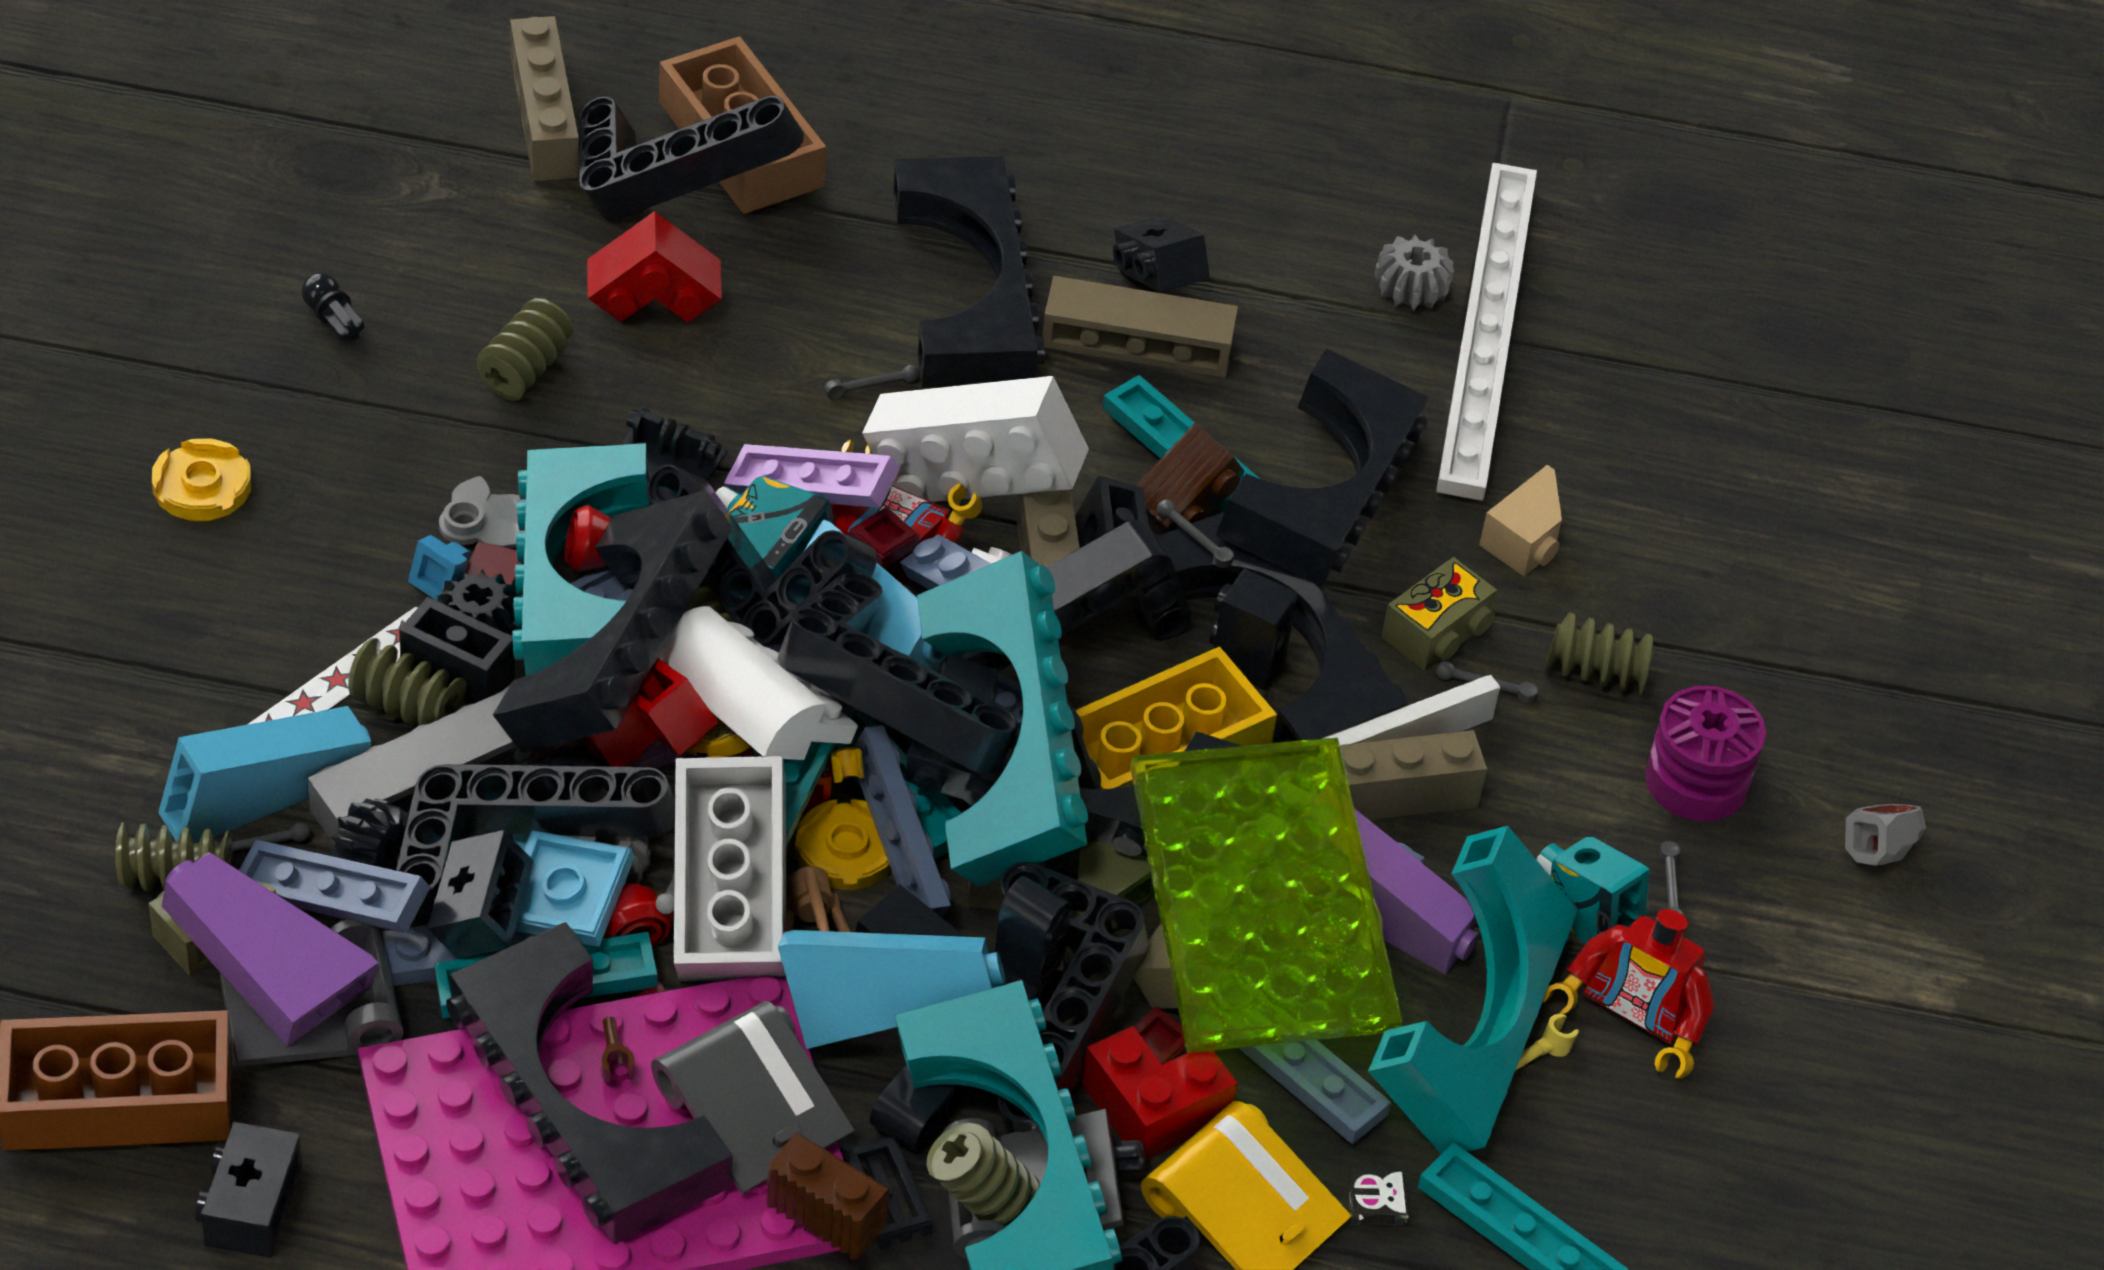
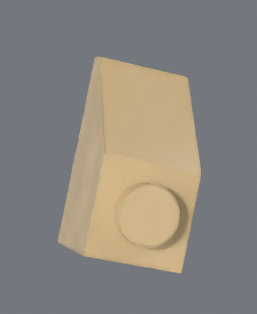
M1546 465L1486 513L1479 545L1523 577L1539 564L1542 566L1547 565L1554 558L1560 546L1557 538L1562 516L1556 475L1553 468Z

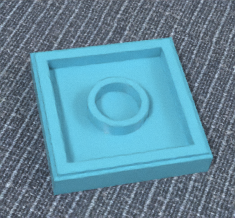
M532 830L524 851L534 862L515 931L537 935L567 922L582 944L599 947L635 859L631 848Z

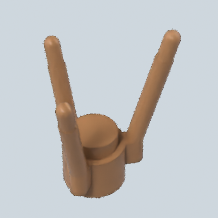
M808 866L794 871L789 876L787 881L789 896L786 897V932L793 930L794 917L799 916L805 922H816L819 931H830L827 919L828 914L831 915L838 932H851L841 910L839 896L831 892L828 873L819 867Z

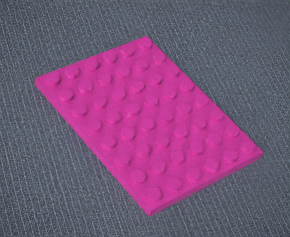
M786 975L785 977L746 976L567 1009L551 1025L539 1051V1060L545 1074L556 1090L567 1101L578 1109L603 1121L641 1128L665 1127L694 1120L686 1106L675 1109L664 1099L653 1078L651 1070L652 1060L763 1001H769L775 1007L782 1006L788 1012L794 1023V1035L813 1063L810 1051L806 1049ZM606 1017H614L616 1019L620 1044L629 1048L634 1055V1072L630 1080L627 1076L628 1070L622 1064H612L609 1066L610 1082H605L601 1077V1060L607 1046L602 1021ZM466 1028L358 1048V1061L406 1270H746L840 1251V1247L831 1248L830 1241L822 1242L821 1236L813 1237L812 1230L804 1231L803 1224L795 1225L794 1219H786L785 1213L777 1214L776 1207L768 1208L766 1202L767 1182L741 1195L733 1181L731 1188L614 1245L602 1227L596 1229L591 1225L582 1206V1197L574 1186L568 1188L563 1184L555 1168L554 1156L548 1147H539L535 1143L527 1126V1117L520 1106L512 1107L507 1102L500 1087V1077L492 1066L485 1068L481 1064L473 1047V1038ZM838 1143L825 1149L843 1160Z

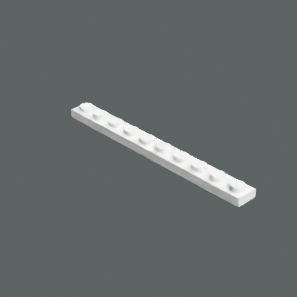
M1492 163L1436 492L1481 501L1484 499L1537 170Z

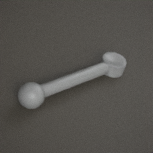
M675 871L666 892L659 895L656 899V908L662 914H669L674 911Z

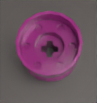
M1693 686L1676 692L1665 702L1644 772L1647 789L1658 804L1674 815L1689 820L1717 821L1732 816L1745 804L1766 737L1763 717L1751 702L1736 692L1717 686Z

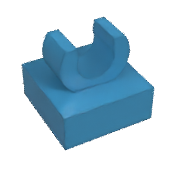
M432 535L420 539L417 542L408 582L437 601V595L442 594L445 581L458 582L461 571H466L467 558L471 556V551L457 542H451L446 545Z

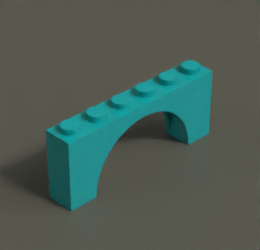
M646 443L527 450V470H518L520 500L526 501H517L519 531L525 532H516L518 563L524 562V564H515L517 595L523 594V596L514 597L515 626L522 627V629L513 630L515 661L524 660L526 676L554 664L579 648L600 631L626 602L595 596L574 587L554 570L553 564L557 556L565 548L569 523L575 510L585 505H590L613 518L617 514L650 506L647 496L649 471Z
M1023 551L917 595L922 639L947 657L949 655L957 657L973 652H994L1006 655L1012 662L1021 684L1023 695L1021 730L1016 747L1005 770L991 789L977 803L960 815L945 822L951 869L979 887L1002 878L1003 873L1016 863L1031 862L1039 864L1087 845L1084 823L1088 820V813L1080 796L1078 776L1081 774V764L1073 747L1071 730L1074 729L1075 722L1072 711L1067 704L1065 684L1068 682V673L1061 659L1058 641L1061 638L1062 630L1059 620L1054 613L1052 594L1055 592V582L1046 566L1040 565Z
M1509 826L1468 836L1451 873L1472 907L1485 950L1487 968L1486 996L1483 1011L1474 1033L1462 1046L1444 1037L1428 1021L1386 1030L1368 1070L1372 1077L1440 1154L1453 1142L1465 1151L1485 1148L1578 912L1574 904Z
M1020 980L894 1015L900 1045L914 1089L933 1085H963L997 1094L1020 1108L1033 1121L1048 1147V1161L1040 1187L1026 1209L1013 1222L995 1235L965 1247L969 1270H1114L1113 1264L1122 1262L1120 1247L1114 1229L1103 1231L1099 1219L1100 1215L1107 1214L1104 1198L1098 1181L1088 1183L1084 1173L1085 1168L1091 1167L1088 1149L1083 1135L1072 1136L1069 1122L1076 1121L1075 1111L1068 1089L1057 1090L1054 1077L1061 1075L1060 1065L1053 1043L1042 1044L1039 1032L1046 1030V1023L1038 998L1028 1001L1023 982Z

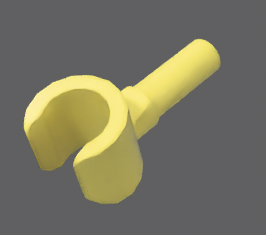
M1564 1014L1553 1015L1550 1017L1542 1038L1523 1050V1055L1518 1062L1516 1070L1547 1053L1556 1057L1566 1056L1571 1051L1579 1030L1576 1029L1569 1034L1559 1032L1567 1016Z

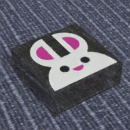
M1350 1168L1347 1180L1350 1213L1352 1215L1351 1224L1362 1226H1406L1409 1211L1404 1169Z

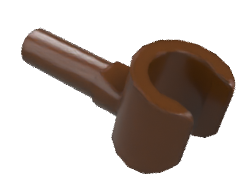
M606 1017L602 1021L607 1046L601 1060V1077L605 1082H610L609 1066L612 1064H622L627 1068V1076L630 1080L634 1072V1055L629 1048L620 1044L616 1019L614 1017Z

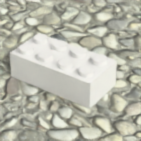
M1054 376L880 394L862 432L873 454L890 455L901 467L892 485L930 502L947 501L950 489L957 484H963L966 488L963 499L971 498L975 492L980 497L1073 489L1089 450Z
M783 756L676 758L674 966L679 982L724 981L746 976L785 977L784 967L778 950L781 937L786 932V774Z

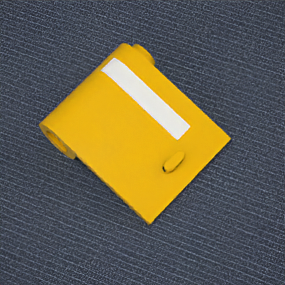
M1240 1101L1231 1102L1141 1183L1143 1196L1156 1214L1161 1218L1170 1216L1185 1218L1187 1216L1235 1270H1294L1352 1216L1273 1131L1262 1111L1252 1104H1245ZM1281 1235L1283 1236V1239H1284L1282 1242H1280V1236H1281Z

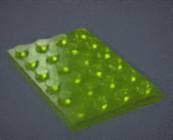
M1338 737L1132 756L1130 770L1187 1053L1376 1034L1400 1027L1402 1017Z

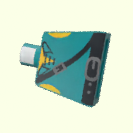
M765 476L756 477L742 495L726 486L716 491L718 497L777 579L804 552L823 520L829 521L832 524L835 522L829 499Z
M1585 837L1566 850L1552 843L1540 852L1537 861L1578 909L1570 931L1582 943L1586 944L1592 937L1617 924L1630 927L1639 916H1646L1650 869L1642 863L1594 837Z

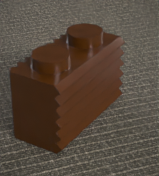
M1194 423L1136 486L1143 487L1147 515L1167 532L1181 527L1170 518L1159 516L1156 508L1161 500H1171L1175 504L1176 511L1192 524L1205 519L1207 512H1210L1211 506L1217 504L1218 499H1225L1233 494L1240 483V477H1243L1245 471L1229 451Z
M795 1133L769 1162L767 1207H776L777 1214L785 1213V1218L794 1219L795 1225L803 1224L804 1231L812 1230L813 1237L821 1236L822 1242L830 1241L831 1248L840 1247L841 1254L849 1253L850 1259H858L884 1229L887 1223L886 1218L888 1214L886 1213L889 1209L887 1208L889 1204L887 1200L890 1189L803 1135Z

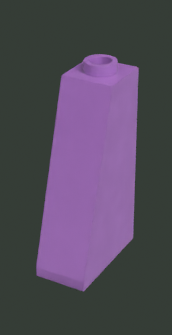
M1325 787L1298 818L1291 852L1297 863L1313 864L1326 869L1365 893L1376 903L1383 918L1382 939L1444 975L1458 958L1466 961L1479 939V933L1474 931L1477 919L1469 901L1337 793Z
M209 852L194 863L191 860H186L168 874L162 908L286 1047L372 987L378 962L371 954Z

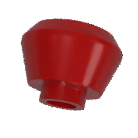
M585 505L573 512L567 531L565 563L577 573L606 568L608 566L595 549V546L612 518L590 505Z
M639 884L624 885L603 938L648 932L651 947L653 948L660 944L671 930L674 923L673 912L662 914L657 910L655 903L658 894L653 889Z

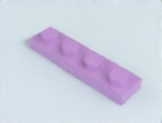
M744 444L724 485L742 495L756 477L765 476L829 499L831 504L880 508L901 467L890 455Z

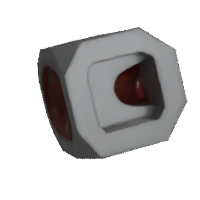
M1885 804L1857 808L1846 817L1845 849L1857 863L1876 866L1902 860L1912 845L1922 837L1926 829L1922 808L1906 804Z

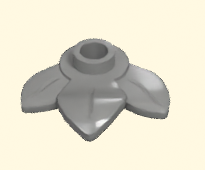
M481 476L471 478L459 484L453 490L452 502L445 507L439 518L440 533L446 540L457 542L460 545L478 543L479 541L505 548H515L516 532H525L519 531L517 501L526 500H520L519 495L490 494L489 486Z

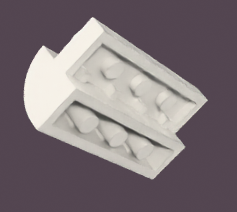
M710 606L693 608L683 613L658 658L686 677L709 710L763 757L783 756V759L804 760L811 742L851 744L858 725L841 712L842 706L837 701L822 696L811 687L812 684L782 668L778 663L779 653L770 648L763 647L753 638L754 633L752 630L738 623L727 622Z

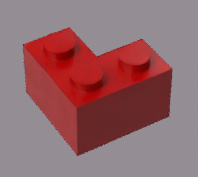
M654 211L587 259L588 299L620 322H623L656 299L688 323L722 300L721 261Z
M657 658L617 729L585 737L582 740L596 758L605 760L608 767H625L635 763L643 755L644 750L655 740H658L680 756L687 749L698 745L704 739L706 733L718 721L689 680Z
M1134 1026L1087 1047L1082 1079L1083 1088L1100 1110L1106 1109L1109 1115V1122L1122 1141L1138 1140L1143 1143L1146 1161L1187 1142L1235 1100L1238 1084L1209 1044L1162 1065Z

